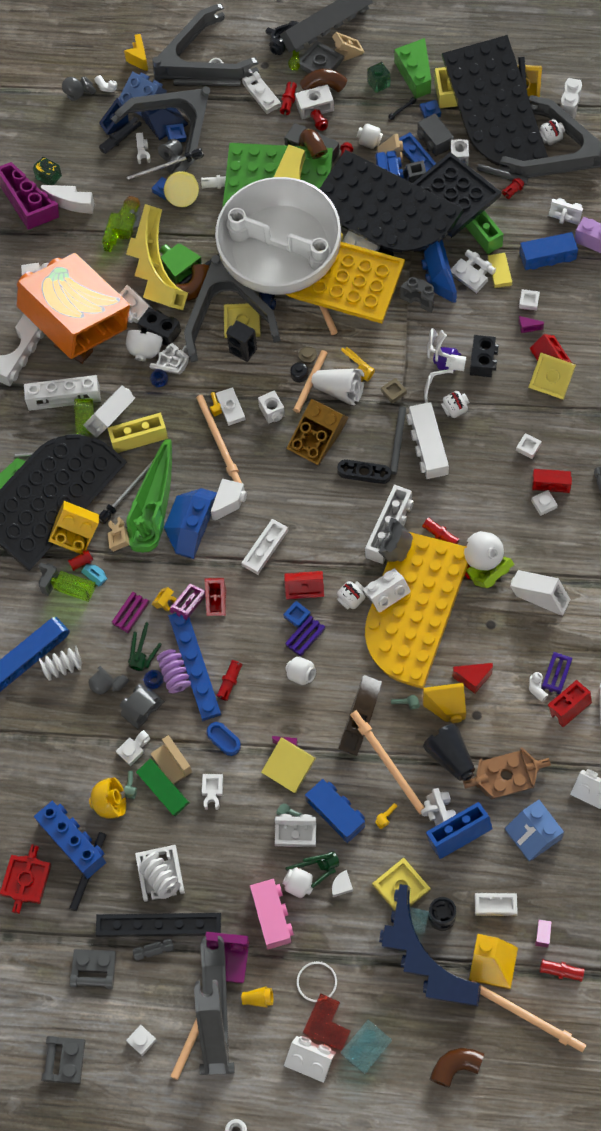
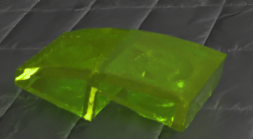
M74 399L75 434L93 435L83 426L94 414L93 399Z

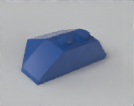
M443 240L437 241L428 246L424 251V259L421 260L422 269L426 270L427 273L425 274V280L434 287L435 294L454 303L457 299V291Z
M200 488L176 496L164 530L177 555L191 559L195 558L212 515L211 509L217 492Z

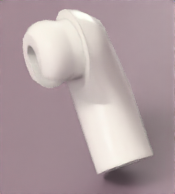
M535 672L529 678V691L543 702L547 699L548 694L541 689L542 674Z

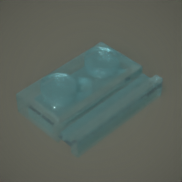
M367 1020L341 1051V1055L365 1075L389 1046L392 1039L385 1035L371 1021Z

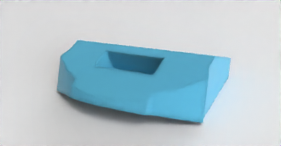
M86 564L81 571L98 586H101L107 580L105 572L96 565Z

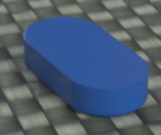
M213 722L208 726V739L225 755L234 756L240 751L241 744L239 738L224 724Z

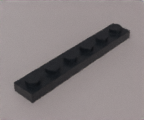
M221 913L96 914V937L205 936L206 932L221 933Z

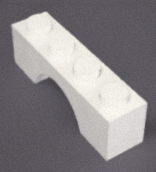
M23 314L15 327L18 337L21 339L20 345L12 353L0 355V382L11 386L13 381L17 380L20 370L26 366L30 354L36 350L37 343L45 335L25 314Z

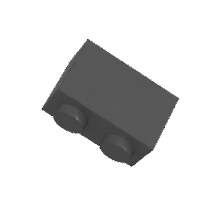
M436 114L418 122L417 135L419 139L426 143L427 149L432 151L435 156L451 149V140H454V136Z

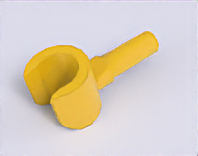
M212 392L211 397L214 405L210 406V410L215 417L222 413V409L217 401L215 392Z
M395 803L386 812L380 813L377 816L375 823L379 829H383L389 824L387 817L397 808Z

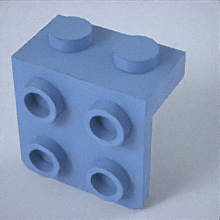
M132 71L119 98L125 104L130 98L164 94L167 90L162 88L163 84L156 80L151 82L148 75L142 72L139 75Z

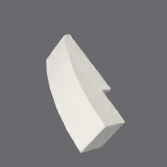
M41 185L42 192L44 191L48 194V197L58 203L59 207L74 212L93 214L94 199L92 192H77L76 186Z

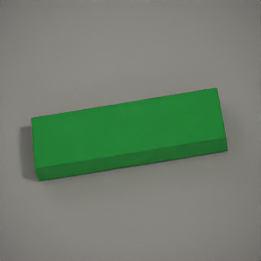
M151 758L136 771L173 816L180 813L190 803Z

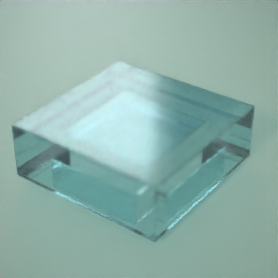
M410 907L415 931L425 933L429 911Z

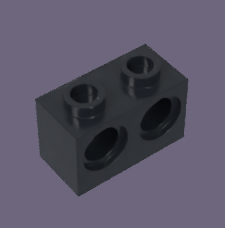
M149 307L137 323L138 329L141 330L140 333L146 334V332H151L159 335L163 339L162 344L166 346L173 343L181 332L180 323L176 318L168 317L161 311L153 310Z
M236 320L233 326H229L226 332L229 353L248 362L257 350L255 329Z
M474 335L470 365L471 376L492 378V370L496 371L497 360H494V355H498L499 344H495L496 337Z

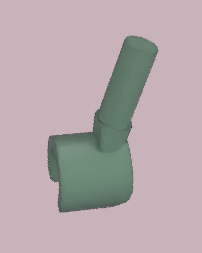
M410 695L404 699H391V704H409L410 709L420 707L419 700L415 695Z
M128 771V781L124 788L125 797L135 799L137 788L132 787L133 771Z
M281 804L276 812L279 816L281 814H290L295 817L303 815L292 810L287 804Z

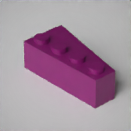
M12 162L0 166V187L28 230L59 218L58 203L52 201L48 194L37 188V185L27 179L26 175Z

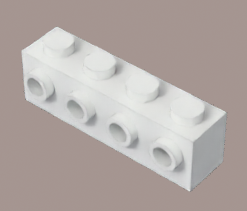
M431 402L410 406L409 414H406L408 425H412L413 428L411 430L412 440L417 443V446H415L416 455L422 461L419 462L421 473H425L426 479L448 475L449 465Z
M397 485L393 486L365 547V558L384 564L385 558L378 551L382 540L387 539L390 535V532L386 530L390 518L398 520L403 526L405 525L407 519L405 515L407 511H411L414 504L411 490Z

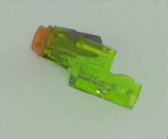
M128 196L124 200L119 213L110 214L102 240L104 251L111 252L113 246L117 243V238L129 239L133 230L138 229L141 212L140 200L138 198Z

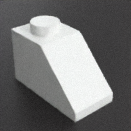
M226 479L221 480L211 509L213 520H218L238 510L241 503L245 502L247 492L244 489L243 483Z

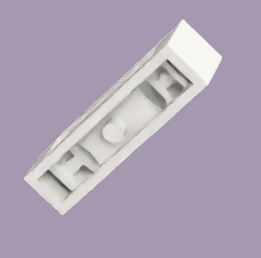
M97 375L24 384L25 402L29 411L101 402ZM88 394L90 398H84V395ZM37 400H43V404H37Z

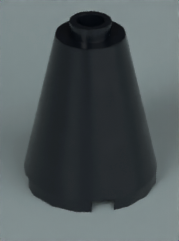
M453 723L440 728L438 730L439 734L435 737L433 735L428 737L423 744V748L457 780L468 781L474 776L475 767L459 728Z

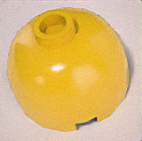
M115 777L106 778L99 781L92 789L91 797L89 798L90 807L102 818L113 819L125 814L126 797L122 799L121 792L124 790L119 780Z

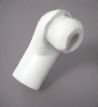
M100 75L94 79L101 91L114 92L117 89V82L114 80L106 83Z

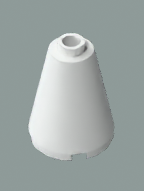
M357 368L318 370L312 375L311 382L314 388L349 405H356L354 402H359L363 393L364 382H361V376L364 377V373L361 369Z

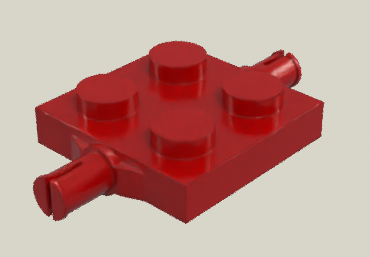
M31 844L28 856L11 855L0 895L15 900L11 911L15 914H20L23 902L41 904L51 863L40 861L36 858L39 849L37 845Z

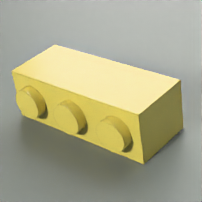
M161 412L107 428L112 447L117 453L168 439Z

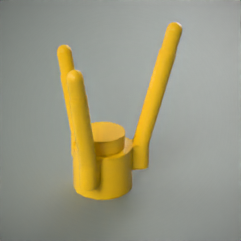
M349 347L341 348L343 353L359 365L357 369L363 371L364 377L361 376V382L363 380L368 382L374 375L375 369L364 362Z

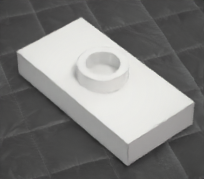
M233 387L216 393L228 426L246 420Z
M475 893V916H517V893Z

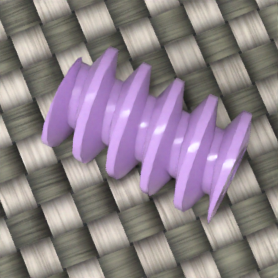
M169 649L161 652L157 656V661L159 662L160 669H162L161 673L164 676L166 688L169 690V693L173 694L188 688L191 685V681H186L189 675L183 674L187 670L186 667H181L184 665V661L179 660L182 655L175 653L176 650Z

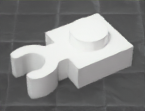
M203 774L202 796H207L204 800L205 810H208L210 802L215 803L216 810L219 809L220 804L217 796H223V774Z

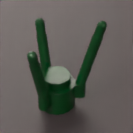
M148 622L144 625L137 652H135L137 632H133L128 663L129 667L136 671H143L144 668L148 669L150 662L162 645L158 643L148 659H146L144 653H141L149 625Z
M331 851L323 855L304 858L302 863L288 866L285 869L288 871L296 867L301 868L318 863L319 868L327 872L311 884V888H314L329 875L336 873L335 868L339 866V859L336 853Z

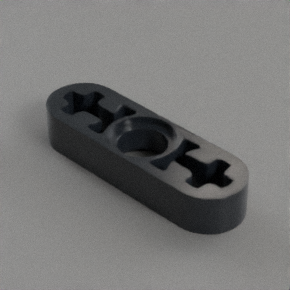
M345 459L341 460L337 466L338 475L344 479L386 484L391 479V469L386 465ZM345 466L348 467L347 472L343 471ZM362 468H366L370 472L367 475H361L359 471ZM382 472H385L384 477H380Z

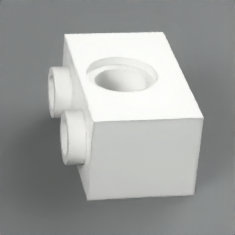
M328 85L295 93L296 106L301 119L310 118L311 112L315 109H319L321 114L334 111V100Z

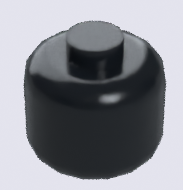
M298 362L291 366L290 375L292 380L299 383L307 380L309 372L306 364Z

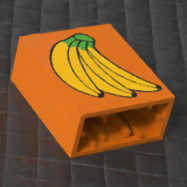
M76 253L63 259L55 258L47 267L35 273L27 272L18 280L17 307L70 359L127 329L130 304Z

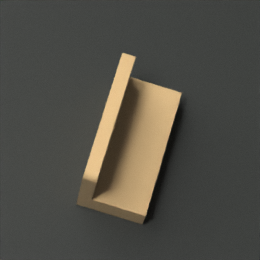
M168 735L162 739L164 745L153 751L151 756L159 768L175 784L191 774L192 770Z

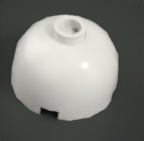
M129 330L126 337V347L129 353L135 356L136 360L146 361V359H151L158 354L162 346L163 339L161 336L151 332H146V334L140 333L141 330Z
M480 531L468 538L467 548H464V555L471 567L478 570H490L500 564L503 559L504 548L497 536L489 532Z

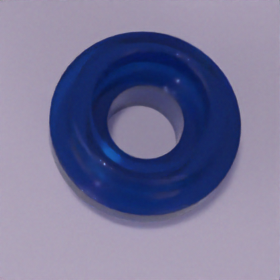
M157 369L151 374L150 381L155 387H162L167 384L168 375L165 371Z
M150 670L144 676V683L150 689H157L163 684V675L158 670ZM157 678V681L152 683L151 679Z

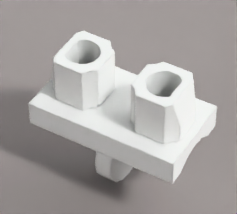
M561 198L553 199L548 216L560 219L559 223L561 224L566 221L579 225L583 208L578 203L572 205L566 203Z
M439 788L432 790L431 794L426 796L427 801H424L425 808L421 810L422 816H428L429 820L434 821L436 826L456 815L454 810L446 811L444 806L451 802L449 792H440Z

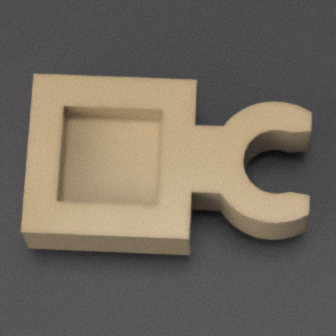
M120 517L117 518L118 522L116 525L112 521L108 523L112 529L111 532L107 533L109 548L113 552L130 545L128 532L124 527L125 523Z

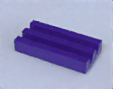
M310 615L288 639L285 645L301 657L322 634L325 626L319 624V621H315ZM310 624H312V625L307 629V631L298 639V641H297L294 645H292V644L297 640V638L306 630V628H307ZM317 627V628H318L317 631H316V632L309 638V640L300 648V650H298L297 648L301 645V643H302V642L310 635V633Z
M553 652L541 689H548L550 692H557V694L561 693L572 657ZM559 658L560 660L551 685L547 684L555 660ZM565 660L567 663L559 687H556L555 684Z

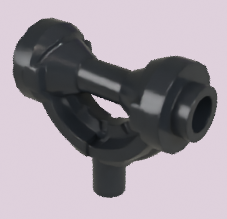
M290 21L288 24L275 28V30L269 27L266 29V34L271 36L269 46L273 54L282 55L286 48L279 34L299 22Z

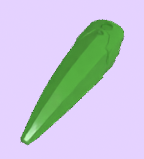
M165 439L161 444L126 519L129 546L135 552H150L159 544L164 528V519L170 493L172 471L171 439Z

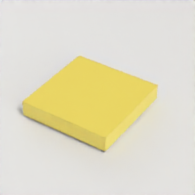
M248 303L224 304L225 338H227V329L229 326H233L236 320L255 329L256 337H261L260 315Z
M540 353L528 388L564 400L576 364Z
M280 738L261 773L296 793L316 758L286 739Z
M402 858L372 883L373 887L393 910H396L397 902H394L395 890L399 889L400 884L410 887V907L431 890L405 858Z

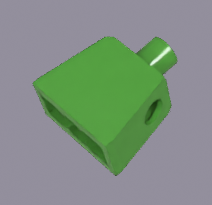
M165 244L160 249L164 270L174 284L179 283L190 275L193 265L202 264L201 257L182 244H177L173 248Z

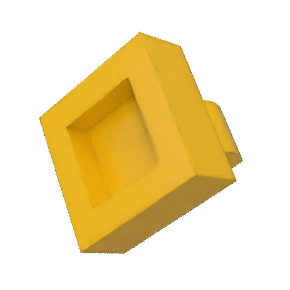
M169 587L161 589L151 605L156 609L163 607L165 611H170L168 601L174 603L177 600L174 596H171L174 591Z

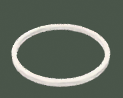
M323 962L308 963L300 970L297 976V988L300 994L311 1002H323L329 999L337 987V977L334 970ZM313 964H321L328 967L335 977V986L332 993L321 1000H313L306 997L299 987V977L302 971Z

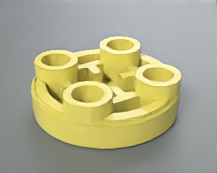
M183 171L175 172L168 176L164 185L166 199L177 207L191 205L197 199L199 193V185L194 175Z

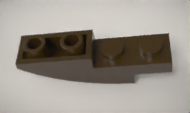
M363 675L350 712L353 713L357 710L365 723L368 722L369 724L382 681ZM349 715L338 750L357 756L365 735H361L358 730L359 727L351 715Z

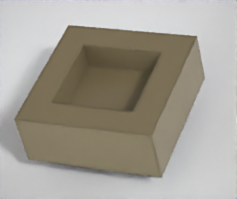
M396 378L381 387V392L392 404L407 394V390Z

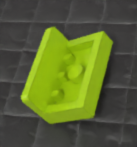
M503 557L500 564L493 569L478 570L470 566L466 572L476 586L487 589L492 587L498 578L507 574L515 564L511 558Z

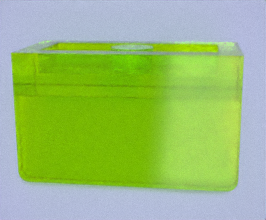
M60 571L57 579H51L55 591L87 602L90 601L96 588L95 582Z

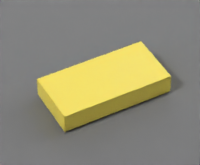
M506 254L488 255V261L496 269V272L491 275L494 288L512 286Z

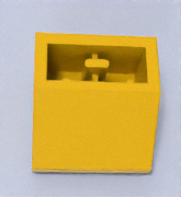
M64 501L56 517L49 542L82 554L83 551L86 552L99 524V514Z

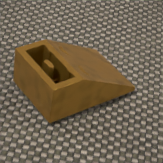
M311 399L286 449L319 465L340 435L349 417Z

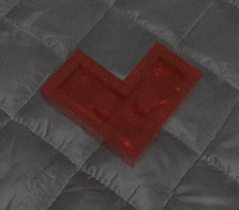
M320 994L303 1034L342 1052L351 1031L332 1022L340 1002Z

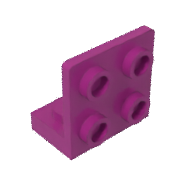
M206 932V945L211 950L218 948V936H221L224 940L226 982L243 984L249 950L248 936Z

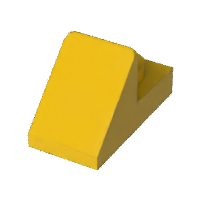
M141 34L134 35L133 49L124 50L126 62L144 71H148Z

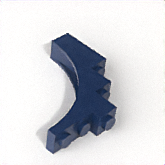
M400 884L399 889H396L394 894V902H397L396 910H392L391 923H394V925H385L384 930L380 932L379 942L382 943V947L405 951L406 955H403L401 960V967L404 968V972L428 977V980H425L423 985V993H426V998L478 1007L481 984L464 980L449 973L439 966L425 951L418 939L411 919L410 887Z

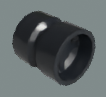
M438 897L432 901L428 915L431 926L436 930L446 931L454 925L456 906L451 899Z

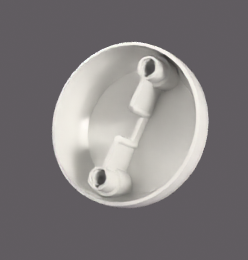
M272 177L248 184L237 191L226 202L217 220L215 237L220 259L226 270L235 280L261 293L283 295L301 291L311 286L328 272L339 252L341 226L335 206L320 189L299 179Z

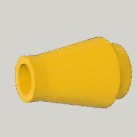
M265 986L242 992V1004L268 1008L274 1002L273 990Z

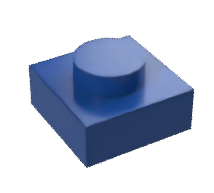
M436 100L420 104V110L424 119L433 114L441 117V110Z
M183 123L166 125L165 130L168 140L176 139L179 142H186L187 137Z
M161 177L151 188L152 193L167 200L164 194V185L167 179Z
M295 601L283 616L295 627L299 628L311 615V612Z

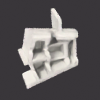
M171 343L165 350L158 352L159 359L156 364H150V369L181 374L189 360V356L186 354L188 352L187 346L185 345L182 350H179L176 345Z

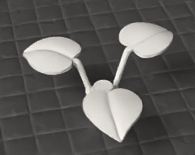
M431 328L429 334L427 357L430 359V351L435 353V361L437 362L439 355L446 357V367H449V369L430 373L424 390L425 403H428V389L435 375L453 373V370L464 371L466 361L464 356L449 355L441 351V344L447 335L443 330H440L438 335L434 328ZM438 336L437 346L435 350L432 344L435 338Z

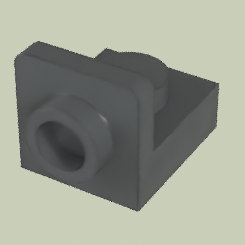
M40 562L38 566L44 575L39 580V587L43 594L49 596L60 576L55 566Z

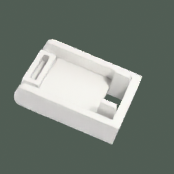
M176 845L135 853L144 902L148 901L147 894H151L152 900L161 899L153 890V887L149 885L148 880L139 871L141 862L153 852H158L159 855L167 854L168 860L164 861L163 864H168V870L173 871L172 876H177L178 881L176 883L181 884L179 888L180 894L185 893Z

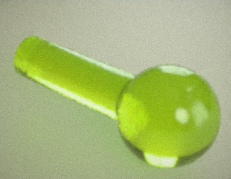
M293 50L292 58L288 61V66L291 70L300 69V51L296 52Z

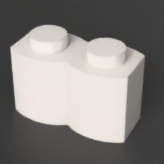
M568 78L565 82L560 107L572 118H575L581 96L582 82L578 79Z

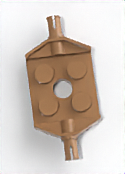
M520 748V751L483 761L481 758L476 776L468 781L463 780V785L465 789L477 786L490 799L534 788L539 769L551 766L550 759L546 758L537 761L523 748ZM508 771L512 774V778L504 780L501 777V773Z

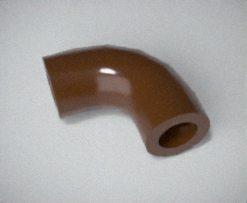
M322 68L306 75L300 81V85L304 91L328 85L336 92H340L346 86L347 78L332 69Z
M308 128L302 131L298 144L299 146L307 147L312 159H318L328 152L323 140L315 130Z
M193 265L190 282L175 284L178 288L188 293L186 301L194 300L198 297L209 270V265Z
M467 1048L450 1050L439 1058L429 1080L449 1088L455 1073L460 1070H468L478 1074L484 1053Z

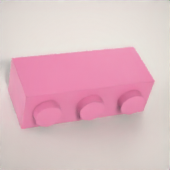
M274 879L250 885L267 950L291 943L290 936H294L291 923L287 924L285 920L288 912L286 905L281 904L279 897L283 896L280 884L276 885Z

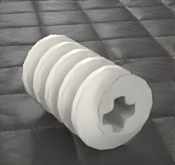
M75 646V652L68 648L67 655L60 651L59 658L55 653H53L52 660L45 656L44 663L39 658L43 673L49 681L52 680V674L59 678V671L65 676L67 675V669L73 673L74 666L78 670L82 668V661L77 646Z
M153 852L141 862L139 871L148 880L149 885L153 887L158 897L166 899L174 895L181 887V884L176 883L178 881L177 876H172L173 871L168 870V864H163L164 859L159 858V853Z

